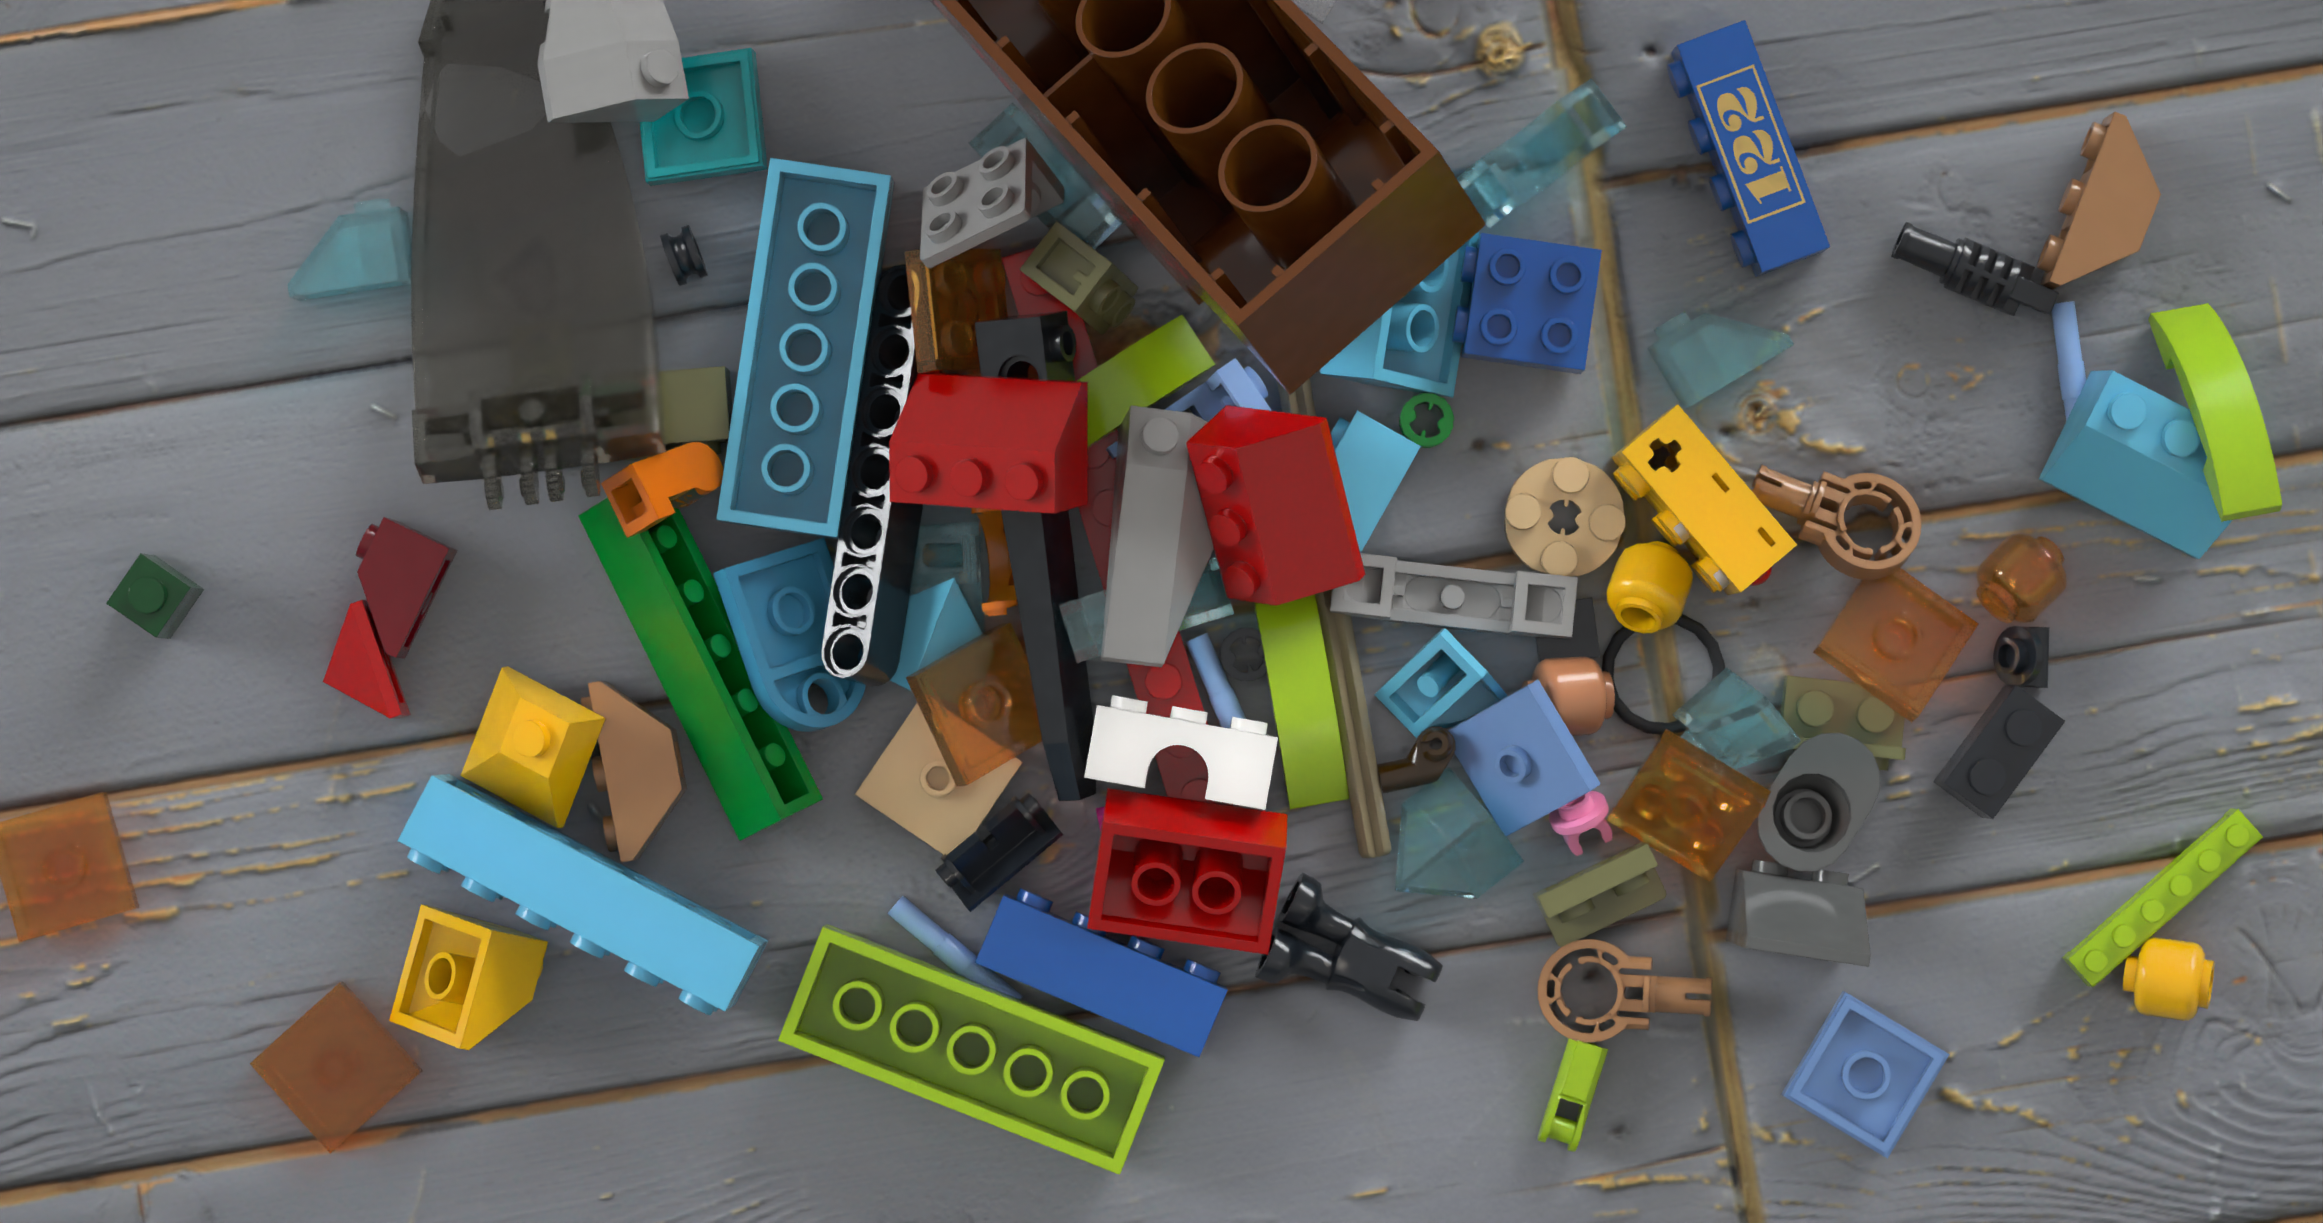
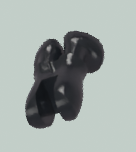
M1305 873L1300 874L1281 909L1278 920L1290 927L1317 935L1337 944L1334 953L1331 955L1290 932L1274 927L1268 955H1261L1255 977L1275 984L1290 974L1310 977L1325 983L1326 990L1348 993L1386 1014L1401 1019L1418 1021L1426 1004L1410 997L1401 989L1396 988L1395 990L1390 988L1392 979L1399 966L1404 968V972L1421 976L1436 982L1443 965L1426 951L1370 928L1360 917L1352 920L1337 912L1324 902L1321 883Z

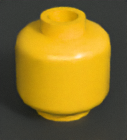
M1652 541L1635 544L1625 548L1616 562L1607 587V603L1619 623L1634 632L1645 634L1673 626L1683 613L1693 584V571L1687 561L1679 555L1678 551L1667 543Z
M2152 937L2143 943L2139 956L2129 955L2126 958L2123 991L2134 992V1004L2140 1014L2189 1021L2195 1017L2199 1008H2209L2215 962L2213 960H2205L2204 950L2197 943Z

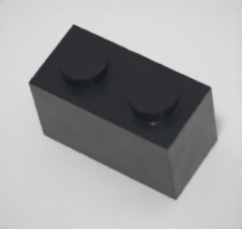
M2004 685L1933 782L1981 818L1994 819L2065 723V720L2019 686Z

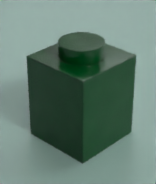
M140 553L106 604L154 637L171 639L204 589L155 555Z

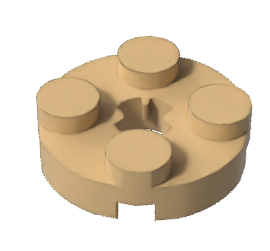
M1575 457L1548 459L1526 470L1512 485L1504 508V531L1511 550L1528 568L1544 574L1577 577L1597 569L1616 550L1626 525L1623 501L1614 482L1597 466ZM1563 500L1564 507H1567L1568 503L1571 502L1580 512L1574 519L1578 529L1570 535H1565L1564 528L1557 534L1548 525V522L1554 517L1550 507L1557 501Z

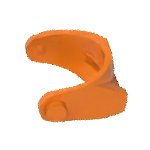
M971 508V514H976L982 525L988 553L989 597L986 603H981L982 612L988 615V617L1008 615L1007 608L1016 606L1018 603L1001 510Z

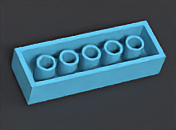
M770 158L716 520L723 523L818 537L839 538L875 297L881 279L895 185L891 175Z
M450 774L431 775L397 840L411 848L407 858L416 864L440 874L441 870L448 872L449 869H452L464 875L465 879L461 886L468 891L491 902H494L496 898L502 900L503 896L520 905L515 913L520 918L545 930H549L550 926L556 928L559 925L573 932L570 943L602 959L604 955L609 956L610 953H613L627 960L625 972L654 987H657L658 983L663 984L664 980L682 989L678 998L680 1001L707 1015H711L713 1011L716 1012L718 1008L725 1012L736 1004L768 943V940Z

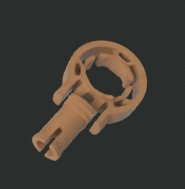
M1761 464L1751 486L1753 487L1751 491L1764 506L1797 518L1796 523L1801 525L1798 538L1818 545L1822 556L1832 567L1853 578L1874 580L1893 574L1907 561L1920 538L1921 516L1916 502L1903 486L1883 475L1859 473L1843 479L1823 471L1818 482L1814 481L1810 485L1771 470ZM1890 503L1894 507L1888 516V521L1891 523L1893 530L1891 542L1886 546L1880 547L1874 556L1875 561H1870L1873 550L1869 547L1863 548L1858 546L1846 533L1844 512L1852 506L1862 504L1872 505L1883 512ZM1890 553L1893 555V557L1882 560L1886 558Z
M1583 939L1564 945L1546 961L1538 980V1001L1546 1020L1560 1034L1575 1041L1600 1042L1614 1037L1624 1029L1649 1030L1650 1018L1620 1016L1619 1011L1696 1014L1711 1017L1712 1000L1689 999L1686 997V994H1712V977L1687 978L1622 974L1620 971L1622 968L1652 970V957L1628 956L1622 949L1607 941ZM1585 948L1597 949L1599 957L1578 958L1579 964L1595 962L1603 965L1614 976L1618 989L1616 1002L1606 1015L1596 1019H1585L1583 1016L1576 1018L1575 1022L1578 1024L1596 1025L1593 1033L1582 1032L1569 1027L1556 1015L1551 1005L1556 1001L1566 1017L1572 1013L1571 1009L1564 1002L1562 986L1565 976L1569 971L1573 970L1574 966L1569 962L1560 971L1558 976L1553 973V970L1565 956ZM1605 952L1611 954L1618 960V963L1616 965L1612 964L1603 957V954ZM1550 980L1555 982L1554 997L1549 996ZM1626 987L1643 988V999L1626 998ZM1609 1019L1615 1021L1613 1027L1601 1030V1023Z

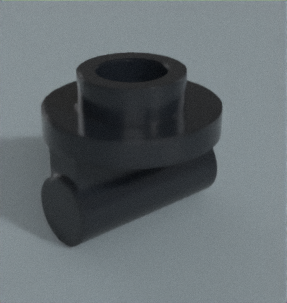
M2012 626L2000 634L1994 647L1993 661L1998 677L2005 684L2017 685L2019 687L2048 688L2050 627Z

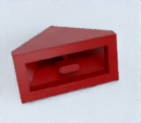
M360 600L351 603L323 682L390 719H400L411 715L391 657L384 651L368 602Z

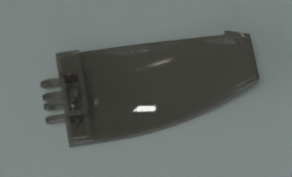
M431 0L418 41L424 62L417 135L411 254V326L415 410H412L414 464L423 484L484 479L485 498L489 510L503 508L504 488L502 477L521 474L519 479L520 492L526 505L538 504L540 500L538 472L545 471L546 485L550 502L563 501L565 492L563 469L582 466L580 472L581 483L587 497L600 496L599 464L666 452L657 325L649 268L632 192L611 122L548 123L537 65L540 45L546 41L549 14L544 12L546 0Z

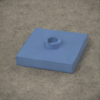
M1538 679L1448 730L1455 740V755L1504 837L1583 796L1600 785L1598 778Z
M1842 991L1781 1095L1888 1159L1950 1054Z

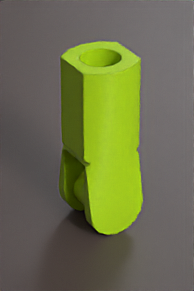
M1568 1039L1541 1123L1538 1141L1545 1143L1547 1138L1568 1144V1151H1576L1609 1049L1590 1042ZM1560 1098L1580 1104L1575 1121L1555 1115Z

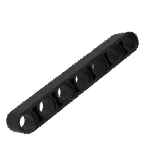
M904 264L894 266L886 271L880 279L876 291L822 643V661L825 669L831 675L871 687L881 686L890 681L899 665L923 504L890 502V478L885 484V477L890 469L889 441L897 422L894 424V418L899 409L901 415L918 373L944 372L954 306L952 290L943 279ZM917 290H918L917 299H916V301L914 302V304L912 305V300H913L914 294H915V293L917 292ZM909 349L908 359L903 365L905 353ZM882 527L880 540L876 544L877 533ZM873 586V594L867 604L868 592ZM863 647L862 660L858 664V655Z

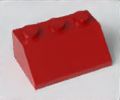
M928 372L918 373L889 441L890 502L1052 514L1088 504V382Z
M1226 405L1186 442L1227 598L1277 606L1358 582L1366 575L1327 418Z
M1107 788L1087 929L1268 955L1286 853L1288 814Z

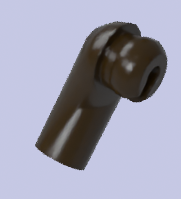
M1430 727L1420 734L1406 758L1377 764L1383 794L1438 781L1456 750L1453 735L1442 727Z

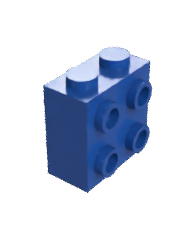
M1481 233L1477 239V246H1465L1460 282L1471 283L1468 307L1457 306L1452 334V342L1463 343L1461 357L1581 374L1585 371L1602 250Z

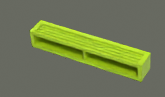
M2230 808L2222 818L2062 958L2086 986L2094 987L2260 841L2263 836L2239 809Z

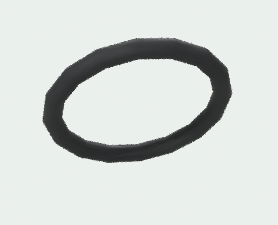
M1684 614L1680 616L1674 625H1678L1697 636L1707 648L1713 666L1712 686L1703 704L1686 718L1670 723L1651 722L1632 713L1619 698L1613 679L1615 658L1623 642L1634 634V631L1624 626L1613 635L1603 654L1602 671L1610 673L1614 685V711L1625 723L1647 734L1673 735L1694 728L1713 712L1724 690L1725 663L1718 642L1703 624Z

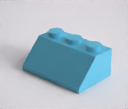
M1479 232L1324 365L1320 370V374L1361 384L1453 397L1462 343L1452 342L1454 319L1457 306L1468 307L1471 283L1460 282L1465 246H1477Z
M2113 370L2091 371L2039 480L2195 559H2200L2232 522V520L2221 522L2203 473L2207 456L2190 409Z

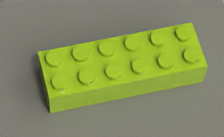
M830 924L824 925L821 929L778 1041L1119 1175L1165 1061L1164 1055L999 992Z

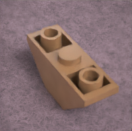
M2113 112L2103 119L2102 124L2093 122L2084 139L2080 156L2088 158L2080 181L2074 178L2069 181L2058 212L2066 215L2058 237L2049 235L2037 263V268L2045 271L2040 284L2052 290L2140 251L2161 193L2130 123L2123 114Z
M597 681L588 683L590 696L582 697L581 705L606 718L598 737L601 756L592 757V768L597 791L599 793L608 791L612 815L603 817L606 844L609 852L619 851L621 863L637 860L641 857L687 790L677 730L608 682Z

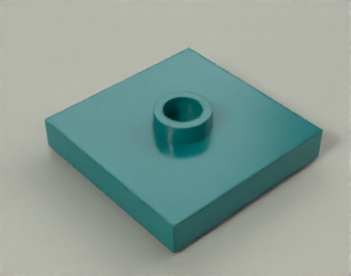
M752 48L683 57L682 63L689 99L654 122H640L646 183L650 186L768 170L756 52Z

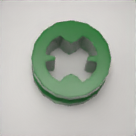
M1422 393L1413 396L1405 403L1399 415V427L1402 435L1420 445V448H1432L1440 445L1449 437L1454 427V414L1451 406L1444 398L1434 393ZM1428 404V411L1433 406L1440 410L1443 418L1436 424L1439 434L1425 438V430L1419 436L1411 429L1410 423L1417 417L1414 410L1416 406Z

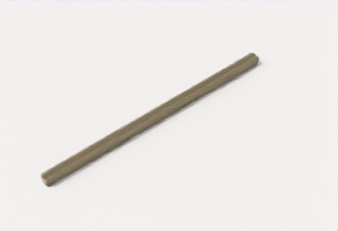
M1310 378L1291 395L1277 381L1282 412L1316 416ZM1331 589L1315 594L1334 697L1358 850L1362 858L1381 857L1389 854L1392 848L1352 618L1350 615L1330 612Z

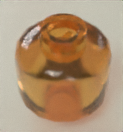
M2026 534L2008 536L1980 564L1976 571L1977 584L1979 586L1976 593L1980 603L1992 616L2005 623H2011L2012 621L2019 623L2035 621L2063 593L2067 586L2066 572L2062 566L2064 556L2061 550L2051 540L2043 536H2038L2036 539Z

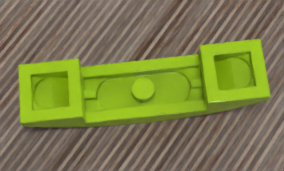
M2208 303L2150 313L2148 320L2166 370L2175 368L2207 456L2203 473L2221 522L2279 512L2282 508V499L2264 419L2245 365L2224 323Z
M1183 314L1148 334L1077 380L1088 382V448L1118 429L1130 406L1149 408L1161 399L1168 398L1216 366Z
M1315 594L1277 606L1254 602L1279 740V751L1289 809L1348 800L1349 792L1339 727Z

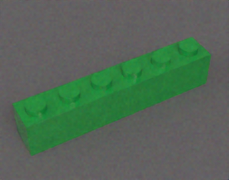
M607 497L578 515L739 841L823 800L789 729L769 716L754 694L717 584L679 508H674L676 513L645 532L627 538Z

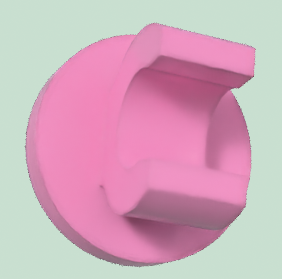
M1590 791L1549 813V822L1552 829L1563 836L1569 849L1576 856L1583 854L1579 843V836L1585 831L1596 828L1605 843L1612 840V830L1605 819L1609 806L1605 796L1599 792Z

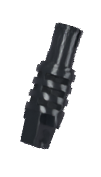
M1906 222L1901 229L1892 251L1891 257L1904 260L1940 276L1939 282L1944 284V288L2011 316H2015L2019 304L2044 314H2050L2059 295V292L2031 281L2030 278L2035 267L1968 238H1958L1954 243L1914 227L1909 222Z

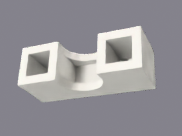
M1112 695L1110 707L1097 705L1084 778L1145 788L1149 766L1154 756L1168 746L1184 745L1197 751L1206 762L1208 784L1205 799L1265 810L1278 737L1266 735L1268 723L1232 717L1230 728L1207 725L1208 712L1172 706L1170 718L1146 714L1147 701Z

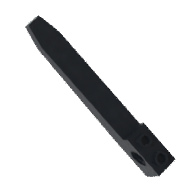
M1067 311L1005 316L975 322L981 376L1028 378V369L1031 364L1037 370L1039 379L1075 381L1073 359L1076 353V338L1073 329L1068 324ZM1001 510L1042 742L1059 801L1082 800L1096 794V780L1084 778L1094 723L1069 511L1066 510L1052 514Z

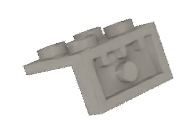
M1027 137L1007 147H996L987 152L980 160L956 172L943 173L923 188L920 260L927 268H932L1064 202L1065 187Z

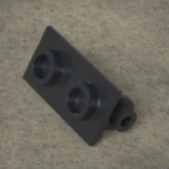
M1029 792L1020 800L1015 795L1007 806L984 824L991 834L983 841L974 832L948 855L944 854L941 857L944 863L935 871L947 886L953 889L970 912L1064 835Z

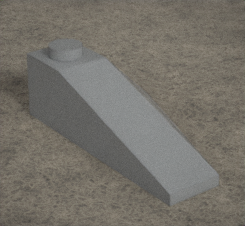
M546 0L544 12L549 14L546 41L540 45L537 65L548 123L654 122L689 99L679 41L663 0Z
M1130 406L1119 427L1102 661L1162 667L1214 549L1186 444L1207 421L1192 413Z

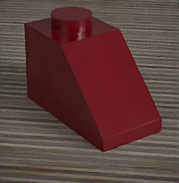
M383 517L379 527L370 524L359 543L356 556L363 560L357 573L385 653L395 658L405 659L458 550L394 519Z

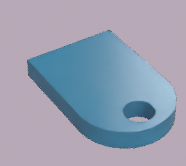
M824 538L733 565L713 573L758 702L775 721L787 728L802 732L822 730L845 720L859 705L866 687L864 684L831 675L825 669L822 661V643L834 565ZM862 649L860 650L858 655V664L862 660ZM812 683L819 685L827 695L828 707L824 714L816 712L809 703L808 689Z

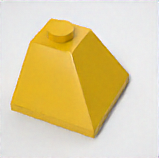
M509 666L502 667L460 776L556 828H563L606 718Z
M421 904L389 1021L456 1048L470 1050L533 1000L537 981L543 970V959L548 941L512 928Z

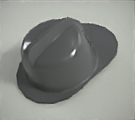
M1821 733L1803 741L1789 756L1765 794L1757 814L1758 835L1766 852L1775 861L1797 872L1818 871L1834 864L1847 850L1871 812L1880 791V770L1873 753L1856 738L1842 733Z

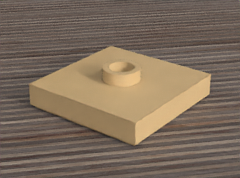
M922 695L855 795L943 855H948L977 831L1023 762L927 696Z

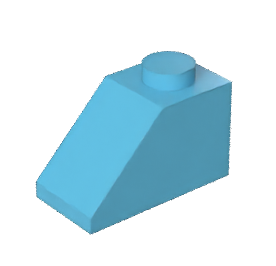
M1357 410L1351 422L1339 417L1331 432V437L1361 553L1421 446Z

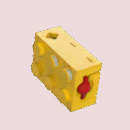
M1678 404L1664 412L1611 457L1619 467L1612 473L1616 481L1633 500L1636 501L1643 496L1658 513L1651 519L1655 527L1672 546L1685 544L1697 559L1690 567L1712 593H1715L1717 590L1720 592L1724 590L1727 595L1741 593L1749 585L1757 586L1763 584L1770 577L1772 566L1797 546L1795 541ZM1663 446L1670 455L1664 461L1665 466L1655 471L1651 468L1648 461L1654 455L1653 450L1655 451Z

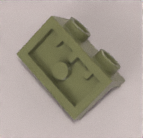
M1786 675L1784 676L1777 747L1793 749L1794 752L1803 741L1821 733H1842L1858 739L1873 753L1879 770L1888 771L1889 759L1905 760L1906 748H1902L1908 688Z
M1637 843L1533 894L1558 946L1563 947L1568 943L1580 940L1666 897V890L1655 869L1659 865L1648 843Z

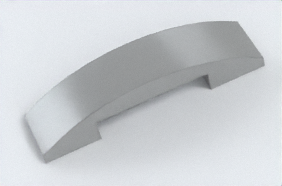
M1360 553L1366 575L1358 582L1332 589L1330 612L1462 631L1571 639L1578 577L1526 571L1508 573L1399 561L1397 557Z

